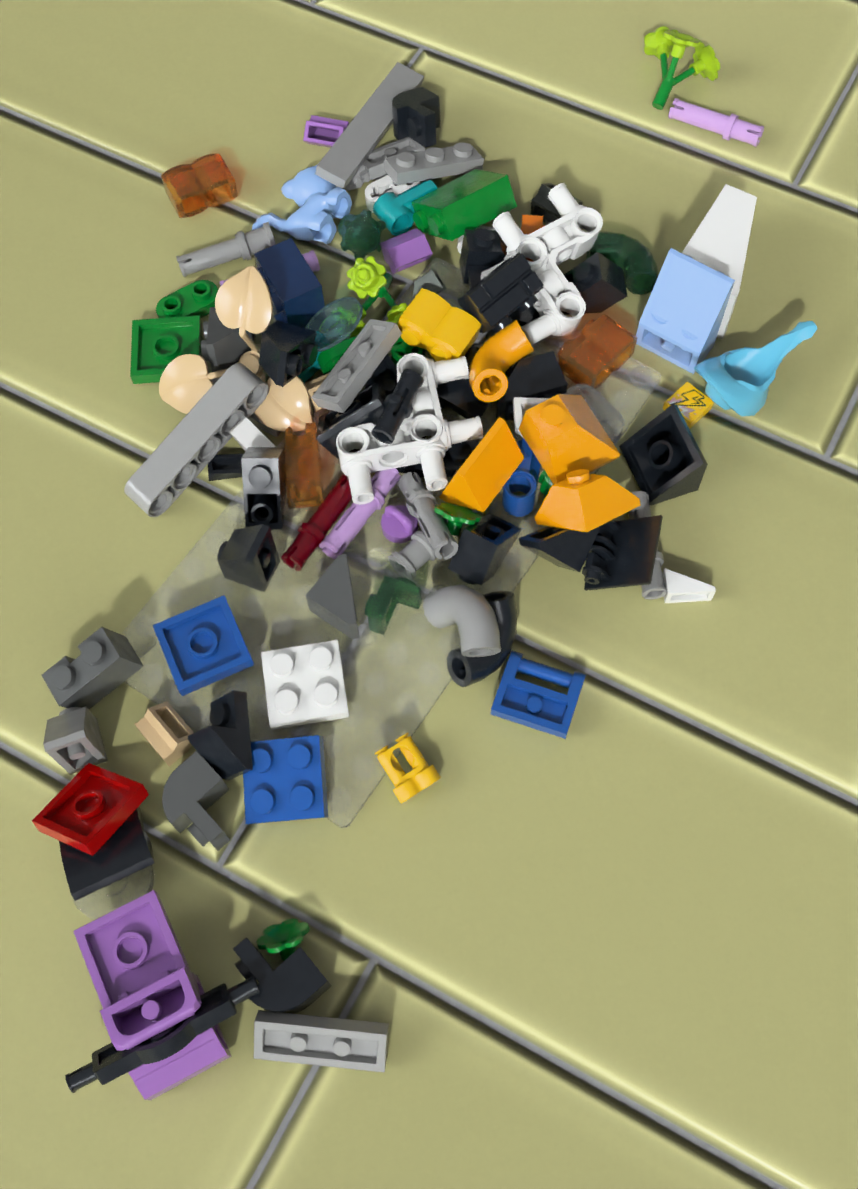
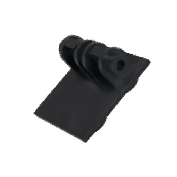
M657 515L621 521L611 520L601 525L587 555L586 564L582 569V574L585 576L584 590L651 584L663 516Z

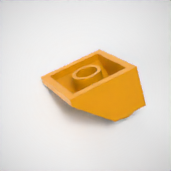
M557 394L526 410L519 427L521 435L553 484L567 479L566 474L575 470L587 469L591 473L614 461L621 455L582 395Z
M587 469L575 470L566 474L567 479L551 486L535 516V521L538 525L589 532L641 506L640 498L606 475L589 474Z

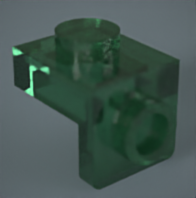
M384 576L377 594L372 593L366 603L364 614L368 616L370 631L384 635L398 603L419 609L422 603L421 588L417 587L411 580L403 577L394 579Z

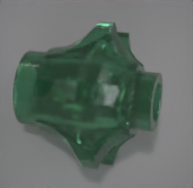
M364 209L358 215H345L338 225V232L342 237L341 249L353 252L355 260L357 258L364 259L367 254L374 250L381 251L380 237L381 232L386 228V224L384 221L374 220L371 216L372 211Z

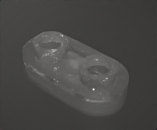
M577 384L567 390V393H565L567 395H582L586 399V403L602 427L609 430L606 433L613 444L621 438L624 428L622 415L595 388L586 384Z

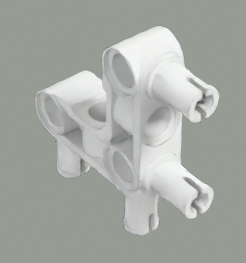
M565 183L556 185L550 190L548 199L555 206L561 218L529 235L522 232L509 212L500 214L493 221L494 224H492L507 246V255L504 257V261L518 252L522 253L525 258H530L534 261H528L531 270L535 271L544 284V288L535 294L538 301L533 305L540 317L521 327L531 345L550 335H571L576 331L586 310L585 301L573 282H568L557 265L570 258L575 260L593 247L603 226V219L597 210L579 205L567 189ZM503 262L483 271L480 276L481 280ZM561 311L569 313L572 317L565 316Z
M410 353L404 355L398 361L397 383L405 369L413 370L420 374L424 379V383L419 388L412 403L413 411L410 417L403 420L392 444L380 442L372 435L371 431L376 426L372 422L343 429L338 434L336 446L342 472L348 476L353 503L361 505L374 500L371 472L420 463L426 488L429 491H438L446 488L448 481L443 458L448 448H451L452 444L483 439L480 416L447 422L446 419L443 420L436 387H438V384L469 379L468 364L465 356L434 362L433 359L425 358L423 355ZM424 436H432L430 439H422ZM353 449H360L359 451H357V452H355V453H350V452H349L350 450H353Z

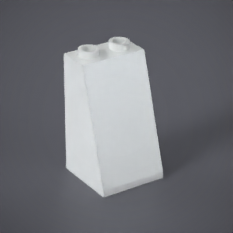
M727 184L682 252V254L688 255L694 260L716 271H720L735 280L717 334V338L721 340L725 336L740 291L757 200L756 196Z

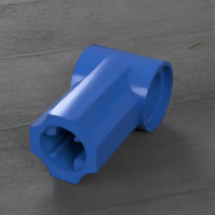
M524 438L516 441L524 456V460L503 486L502 506L509 515L515 517H523L533 510L541 464ZM517 491H521V492L525 493L526 495L517 496V495H514L513 493H514V492H517Z

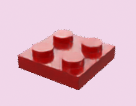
M88 763L43 808L32 822L39 832L93 856L149 794L143 784Z

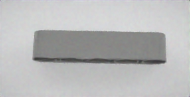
M236 363L228 368L131 476L124 488L125 494L148 516L154 518L163 514L232 438L229 431L244 416L249 418L263 403L268 395V385L241 363Z

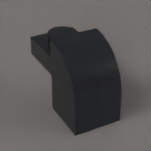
M418 87L396 95L392 100L393 132L395 138L400 140L410 137L425 148L436 145V128H440L439 96L424 87Z
M247 937L233 948L240 958L234 965L242 976L248 979L253 975L255 980L257 979L259 982L258 986L261 993L252 996L249 1000L265 1011L297 1013L310 1006L332 986L301 947L276 969L271 967Z

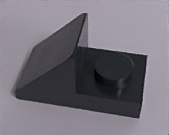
M235 690L210 703V723L212 726H207L188 736L189 742L223 780L228 781L253 770L247 692Z

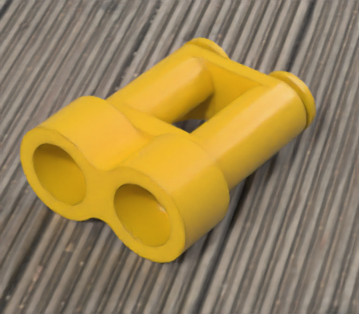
M408 732L396 739L395 742L398 743L388 749L387 747L389 746L387 745L374 753L378 755L377 759L394 784L395 788L392 791L400 803L410 799L441 778L434 765H428L411 736H408ZM397 748L401 750L413 769L408 773L404 772L393 754V751Z

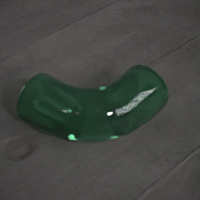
M600 231L593 247L586 252V258L588 259L599 252L623 269L628 291L638 295L652 292L659 274L651 251L639 240L623 233Z

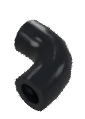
M497 591L483 594L496 615L500 632L501 652L485 657H466L461 654V647L451 650L447 656V668L452 680L457 685L467 687L482 681L497 671L510 654L517 634V609L513 592Z

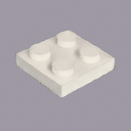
M338 640L261 652L271 730L350 717Z

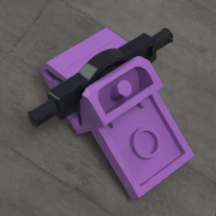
M155 890L73 931L103 1007L100 1013L111 1043L93 1052L92 1062L65 1075L66 1083L72 1093L97 1079L102 1085H105L128 1072L144 1100H152L232 1057L218 1024L237 1013L235 1005L261 993L257 981L252 975L250 978L229 989L223 983L205 993L198 975L190 971L161 899Z

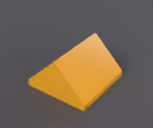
M501 417L497 419L441 493L440 499L444 502L484 512L524 460V456L504 419Z

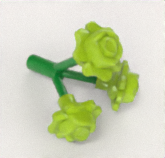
M369 256L366 261L363 258H357L354 267L347 271V277L351 279L347 285L350 290L357 293L360 299H365L368 295L369 298L361 307L356 306L353 311H349L341 306L332 313L335 317L334 328H336V333L339 337L346 340L357 336L366 324L362 320L367 316L366 311L378 297H384L391 308V311L387 313V322H393L398 325L400 316L408 307L404 302L397 305L389 293L388 289L392 284L393 277L391 274L386 273L385 266L378 264L373 256Z

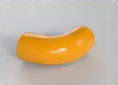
M517 320L490 337L479 348L469 365V383L474 395L481 401L494 402L504 396L508 389V380L505 372L520 359L534 351Z

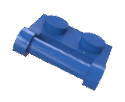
M512 650L491 708V715L566 739L586 674L576 670L572 674L523 658L522 653ZM517 673H522L568 688L569 690L566 695L516 679Z

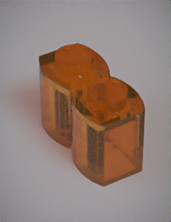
M218 153L202 156L192 164L172 167L161 175L165 192L179 218L197 215L208 207L220 206L238 196L235 179L222 156Z
M606 314L599 317L596 321L594 319L590 320L584 326L581 335L573 341H566L558 352L559 365L563 375L587 393L594 392L607 380L611 373L618 370L632 356L638 337Z

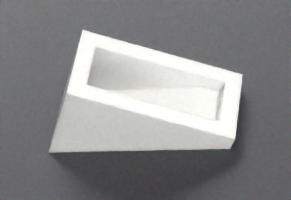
M245 416L229 431L245 451L248 447H276Z
M664 568L662 574L667 590L664 596L665 603L712 600L716 592L715 586Z

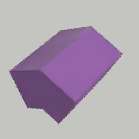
M311 115L310 120H306L303 141L307 144L331 148L347 128L349 122Z
M417 228L380 243L384 260L389 265L392 274L429 260L433 254L425 235Z

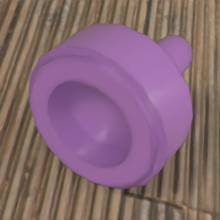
M388 505L381 519L383 535L393 543H406L411 540V535L418 530V520L409 513L406 506Z

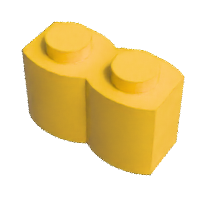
M421 288L400 316L398 327L402 332L400 336L403 341L410 346L426 349L435 361L465 356L476 341L482 325L468 312L452 307L438 294Z

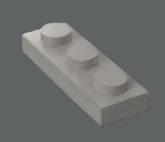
M457 143L451 147H430L426 151L414 153L400 152L396 156L384 157V170L396 185L469 173L474 169L483 170L484 158L470 143Z
M370 319L311 397L316 405L320 408L344 413L402 334L398 325L393 322Z
M258 1010L254 1022V1059L385 1072L389 1024Z

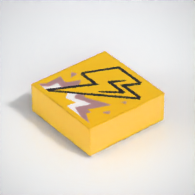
M687 381L664 402L663 410H666L672 404L677 405L690 429L712 409L714 402Z

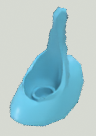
M813 321L799 322L789 333L779 336L762 348L744 347L727 351L718 357L703 360L694 367V370L706 380L705 393L716 405L724 410L732 409L741 417L754 416L765 405L769 385L775 379L776 370L783 358L802 341L811 338L818 328Z

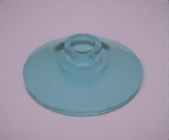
M343 297L332 301L320 309L305 327L306 329L316 331L315 345L318 346V352L330 349L340 342L349 339L351 333L361 320L363 307L356 298Z

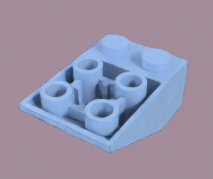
M671 248L639 321L635 344L694 374L696 372L694 367L706 358L715 344L735 280Z

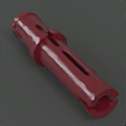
M344 473L309 521L302 523L298 529L299 534L281 556L283 562L293 569L295 567L296 571L302 570L311 554L317 547L320 548L319 544L324 540L328 531L352 500L349 480H347L348 476Z

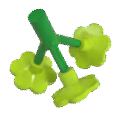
M666 26L659 27L655 32L648 33L645 36V54L655 55L661 60L663 81L652 103L654 108L662 110L673 86L691 75L696 76L700 73L703 78L708 77L711 81L718 78L720 62L715 57L714 49L710 45L705 46L701 40L693 38L688 34L680 33L678 30H669ZM695 47V53L693 54L694 62L690 64L688 70L673 78L678 60L682 59L685 48ZM669 53H671V56H673L668 70L667 58L669 57Z

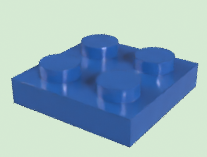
M225 595L152 625L181 696L254 666V662Z
M314 735L251 742L253 770L243 774L246 824L329 817L323 736Z

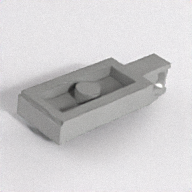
M407 137L374 149L345 189L348 191L361 188L364 182H369L373 179L378 180L388 175L384 170V157L396 156L400 152L414 153L426 151L425 147Z

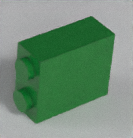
M474 169L411 202L415 211L413 219L417 228L422 233L449 241L464 235L465 229L474 230L497 218L500 214L517 207L508 175Z

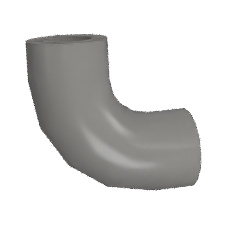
M465 585L442 587L426 595L423 609L427 620L437 628H446L457 624L460 635L461 654L463 656L485 657L501 652L500 632L496 615L483 594Z

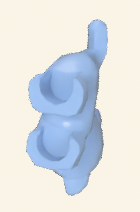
M317 165L308 167L300 171L293 179L285 182L281 188L282 194L286 198L293 199L300 208L292 213L287 220L273 213L261 215L254 222L252 230L261 228L263 223L268 222L277 231L288 233L297 240H313L330 244L337 231L333 219H345L350 213L352 201L345 189L336 187V185L315 174Z

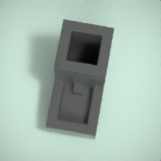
M196 751L172 772L165 784L162 796L165 815L179 833L187 828L203 847L210 842L219 851L230 841L225 832L206 812L209 807L229 791V788L216 771Z

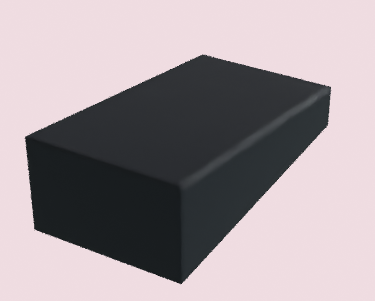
M243 454L215 455L208 463L209 481L242 477L241 457Z

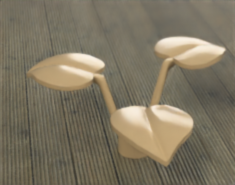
M248 266L225 281L219 288L215 298V309L221 323L231 329L239 328L240 337L251 348V351L245 352L240 357L239 363L246 366L265 383L267 381L269 387L268 395L254 413L262 424L273 430L298 432L312 428L315 424L311 411L309 392L304 382L299 377H295L284 387L276 385L259 365L261 346L255 344L246 333V331L253 334L263 333L270 325L273 315L272 299L264 277L255 266ZM196 354L181 355L172 360L162 373L159 383L161 399L176 410L188 414L214 385L211 379L221 377L227 369L208 373L207 362L202 356Z

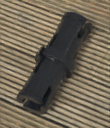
M409 369L403 370L394 391L386 396L383 402L385 408L376 426L371 431L372 435L380 442L392 444L403 420L410 417L413 411L412 403L419 388L424 383L423 377L417 372ZM401 397H403V400H402V402H401V404H400L398 410L396 411L395 415L393 416L392 414H393L395 408L397 407V405H398V403H399Z

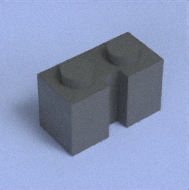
M101 627L78 645L81 651L80 656L76 659L64 656L44 672L42 677L59 706L64 708H82L86 706L90 709L144 665L126 636Z

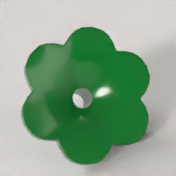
M440 503V505H435L434 508L435 513L442 515L448 520V530L454 536L460 535L463 523L474 525L475 522H480L481 515L463 506Z
M288 919L281 924H273L264 929L263 936L257 939L256 944L261 950L267 949L268 953L279 952L281 959L285 961L296 951L295 946L303 942V936L309 932L310 928L307 922L299 923L298 919Z

